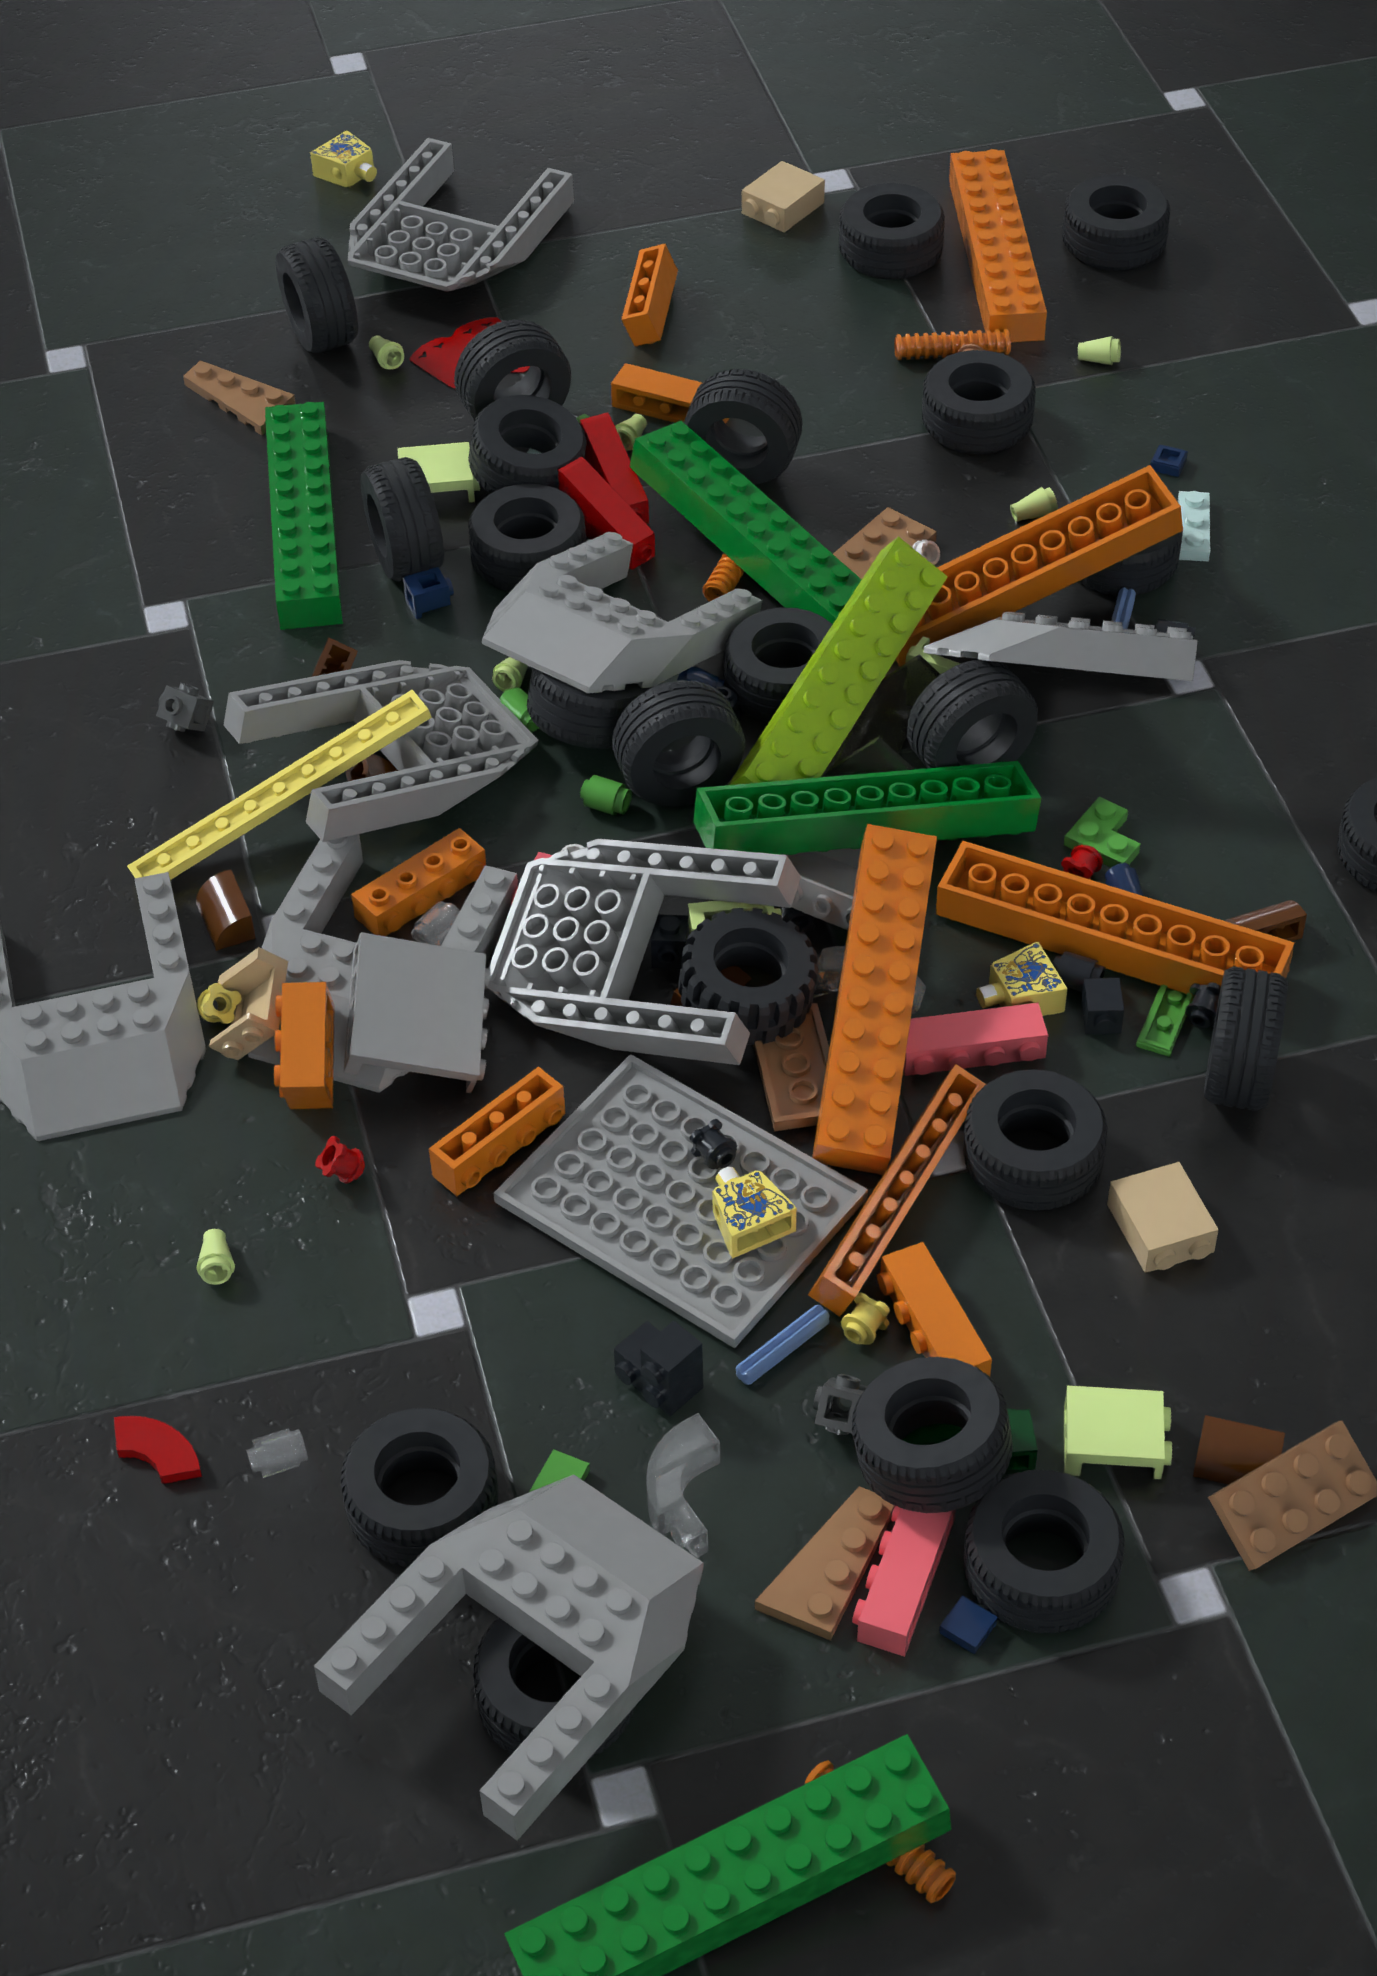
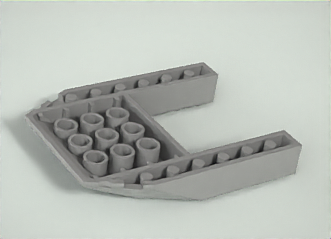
M427 138L350 223L348 265L447 292L477 284L525 261L574 202L572 174L547 168L501 224L497 226L423 207L454 172L452 144Z
M606 532L599 537L537 563L495 608L484 633L482 644L586 693H598L605 690H625V685L632 683L639 684L641 688H650L724 651L729 634L744 619L760 612L762 600L752 596L748 590L734 589L669 622L656 617V614L651 611L640 610L631 606L627 600L613 598L603 593L602 588L627 577L633 543L622 539L620 534Z
M1005 612L1002 614V617L924 646V653L1193 681L1198 640L1193 639L1191 632H1187L1186 628L1168 627L1167 633L1157 632V629H1154L1155 625L1135 624V630L1123 629L1122 622L1103 620V626L1090 625V619L1071 617L1069 623L1057 622V616L1037 615L1036 620L1025 619V613Z
M403 660L230 692L228 694L224 719L225 728L239 744L351 721L357 724L412 689L426 705L432 718L380 749L398 771L311 790L306 823L322 842L439 816L499 778L538 744V739L500 702L501 700L470 667H447L442 664L430 663L429 669L411 667V661Z
M356 834L326 842L319 840L272 918L262 949L288 961L285 983H327L335 1005L334 1081L380 1093L390 1086L395 1078L404 1076L409 1071L362 1064L358 1075L343 1073L353 951L356 942L321 934L363 863L360 835ZM485 865L441 946L486 954L487 963L499 941L510 911L513 891L516 887L518 888L517 873ZM275 1035L249 1052L248 1056L253 1059L280 1065V1052L275 1050Z
M595 839L587 842V847L573 852H569L566 849L555 853L550 858H540L528 862L489 965L491 975L488 989L533 1024L612 1050L740 1065L750 1032L735 1012L630 1001L629 997L664 896L791 908L801 876L787 855L609 839Z
M169 872L134 879L154 978L16 1006L5 936L0 921V1102H3L11 1110L12 1116L19 1123L27 1127V1131L36 1141L178 1112L183 1109L187 1099L186 1092L194 1082L196 1077L195 1070L199 1060H202L204 1057L206 1046Z
M573 1474L492 1507L430 1544L314 1665L319 1691L352 1716L465 1594L581 1676L579 1680L479 1790L483 1815L515 1840H518L684 1651L690 1618L696 1602V1592L700 1584L704 1565L702 1561Z

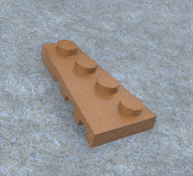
M199 361L183 376L185 386L208 401H216L219 408L226 413L228 411L233 412L243 424L247 425L250 423L255 427V432L260 435L266 433L265 407L296 404L294 394L203 361Z
M859 1486L755 1600V1610L831 1641L892 1518L894 1505L882 1499L875 1492Z

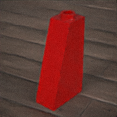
M609 413L581 419L580 425L585 432L587 440L584 459L646 524H649V502L637 474L630 468L631 460Z
M583 457L558 470L559 490L569 495L580 506L584 513L586 536L592 540L606 532H615L620 534L622 539L633 543L629 564L631 570L655 557L654 532Z

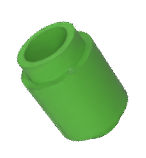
M519 687L506 690L501 695L500 702L531 733L539 729L527 710L528 694Z
M593 775L590 780L586 779L584 781L580 797L584 799L583 803L586 807L614 816L617 813L624 815L630 806L632 791L626 788L623 783Z

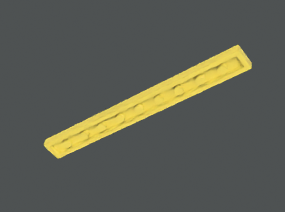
M413 689L127 867L134 878L169 872L170 880L310 794L312 789L321 787L432 718L429 709Z

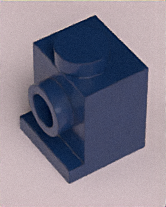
M438 567L403 577L405 600L416 619L422 618V613L451 605L450 596L454 595L452 583L448 577L444 578Z

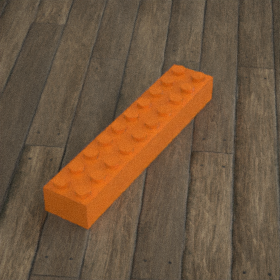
M990 149L981 152L962 151L960 153H951L949 183L984 330H990L993 333L996 329H999L1000 332L1008 329L1011 334V342L1045 340L1047 310L1005 151Z
M1149 465L937 567L948 577L895 660L900 667L906 665V656L910 647L916 646L923 636L929 638V644L1002 617V614L1005 612H1016L1183 531L1180 504L1152 466Z
M867 824L859 857L812 1158L822 1164L884 1175L889 1164L937 836Z
M962 841L937 887L936 915L1030 945L1039 942L1043 949L1062 955L1065 951L1091 958L1097 960L1098 965L1104 966L1106 969L1157 985L1168 986L1167 988L1185 994L1190 993V987L1194 983L1208 985V983L1213 982L1221 986L1224 971L1234 966L1241 967L1243 970L1247 968L1255 969L1256 972L1259 970L1267 971L1268 974L1271 972L1279 973L1286 979L1295 942L966 841Z

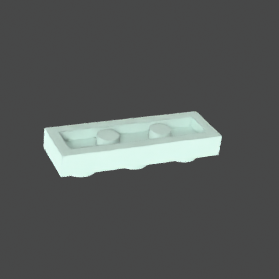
M1179 491L1178 503L1181 506L1183 525L1179 560L1209 561V493Z

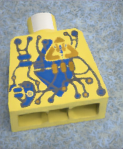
M347 130L310 152L313 176L343 187H351L362 179L371 182L376 177L377 169L373 164L371 148Z
M1035 942L993 962L990 966L989 985L977 988L976 995L982 1008L997 1004L1001 1007L1039 1003L1042 1016L1065 1012L1067 987L1039 942Z
M726 1167L718 1172L715 1180L719 1186L712 1191L713 1213L732 1259L796 1232L797 1208L761 1171H754L742 1177L739 1176L734 1167Z

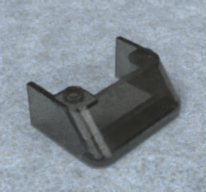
M919 654L884 677L821 777L915 770L899 755V752L907 738L908 719L913 705L925 688L941 674Z

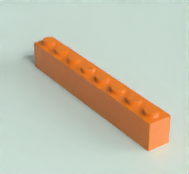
M955 1064L939 1085L808 1296L839 1317L859 1293L966 1119L967 1110L970 1103H972L973 1097L986 1085L985 1083Z

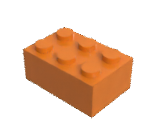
M282 983V995H276L275 1000L276 1016L280 1017L281 1030H275V1050L280 1052V1065L274 1066L275 1087H279L280 1098H285L289 1109L333 1108L335 1005L327 983Z

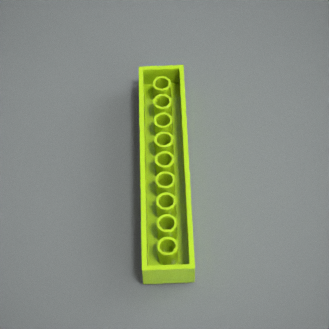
M899 536L884 547L728 785L820 778L948 576Z

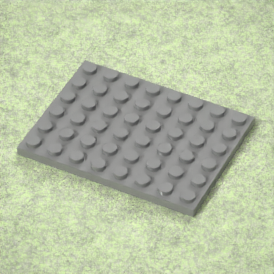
M630 1054L493 1194L494 1202L716 1338L736 1348L867 1200L868 1189ZM713 1119H718L722 1123L720 1131L727 1138H731L737 1143L736 1157L727 1167H734L740 1177L754 1171H761L797 1208L796 1232L733 1259L729 1254L715 1219L712 1203V1191L719 1186L715 1180L716 1175L724 1168L711 1169L706 1165L703 1155L695 1157L691 1153L693 1143L689 1139L691 1134L696 1129H701L708 1125Z

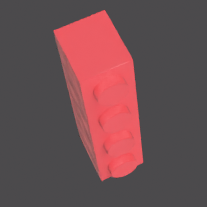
M1039 1003L912 1018L910 1020L903 1069L904 1075H925L933 1072L952 1070L955 1064L965 1069L1046 1058L1048 1033Z
M894 1505L891 1521H894L895 1525L892 1532L885 1531L879 1547V1555H883L879 1566L874 1564L871 1566L866 1581V1589H869L866 1601L858 1600L854 1611L852 1623L858 1625L857 1642L905 1657L954 1524L956 1509L940 1513H921L908 1511Z

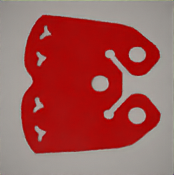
M490 317L464 324L457 328L451 337L436 338L419 347L410 357V361L455 389V369L466 345L478 333L487 328V326H482L481 324L492 322L489 325L491 326L502 321L497 317ZM470 328L472 329V333L463 334L464 332L469 331ZM444 343L441 348L433 347L439 346V344ZM424 352H426L427 357L418 358L422 356ZM530 366L518 368L510 373L526 372Z

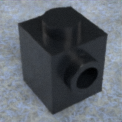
M658 914L651 934L652 968L681 969L683 948L686 946V940L689 936L688 916Z

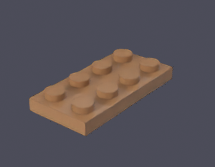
M887 507L834 552L833 555L859 578L863 579L879 552L898 536L913 548L915 542L924 539L935 542L937 531Z
M814 1003L811 1006L810 1012L806 1014L805 1021L799 1027H793L791 1034L783 1038L776 1036L775 1041L763 1044L762 1041H755V1045H753L774 1132L816 1126L818 1123L829 1045L818 1004Z
M1341 1420L1212 1494L1208 1499L1250 1571L1260 1567L1376 1497L1377 1480Z

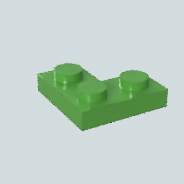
M1102 797L1097 798L1064 838V846L1071 849L1077 845L1094 847L1101 855L1103 864L1111 868L1121 863L1130 865L1139 854L1141 843L1117 833L1118 829L1127 820L1128 810Z

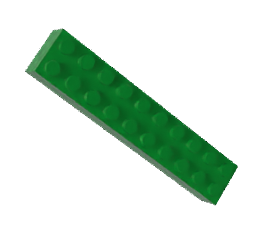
M306 402L304 404L265 407L275 593L280 630L343 624L329 440L324 402Z
M678 421L635 438L630 468L782 606L811 611L822 616L832 624L835 622L861 582V578L684 422Z
M1018 761L702 787L697 788L693 822L705 848L795 855L797 853L828 852L837 849H860L867 824L937 836V840H957L958 838L969 837L985 838L991 835H1017L1023 832L1036 831L1041 796Z
M906 1734L504 1933L522 1976H663L951 1831L950 1809L911 1739Z

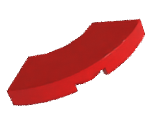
M114 1417L116 1448L119 1458H137L148 1462L158 1471L162 1484L202 1477L199 1461L192 1445L175 1428L164 1422L147 1417Z

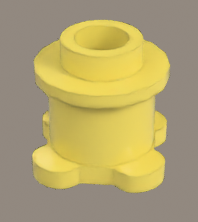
M220 983L211 984L197 999L198 1013L207 1022L231 1023L235 1019L234 1010L236 1005L241 1003V994L236 990L229 991L224 989ZM214 1000L218 1003L217 1010L213 1006Z
M859 1292L854 1299L857 1306L851 1314H847L842 1318L841 1326L844 1330V1335L849 1341L859 1345H869L874 1342L876 1338L875 1332L878 1329L885 1330L888 1327L887 1315L890 1309L885 1303L877 1302L869 1298L865 1293Z

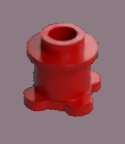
M1077 845L1071 852V858L1065 857L1061 865L1064 868V872L1091 880L1094 872H1098L1102 868L1103 859L1094 847Z
M331 1136L327 1140L323 1152L318 1155L315 1166L323 1170L322 1174L324 1176L331 1177L335 1174L341 1182L347 1184L361 1176L365 1168V1161L361 1150L356 1148L350 1150L346 1145L340 1143L338 1137Z

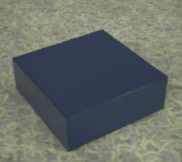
M1159 445L1150 465L1155 472L1179 477L1187 461L1188 451Z
M961 1596L941 1623L939 1633L975 1655L997 1625L998 1617L966 1597Z

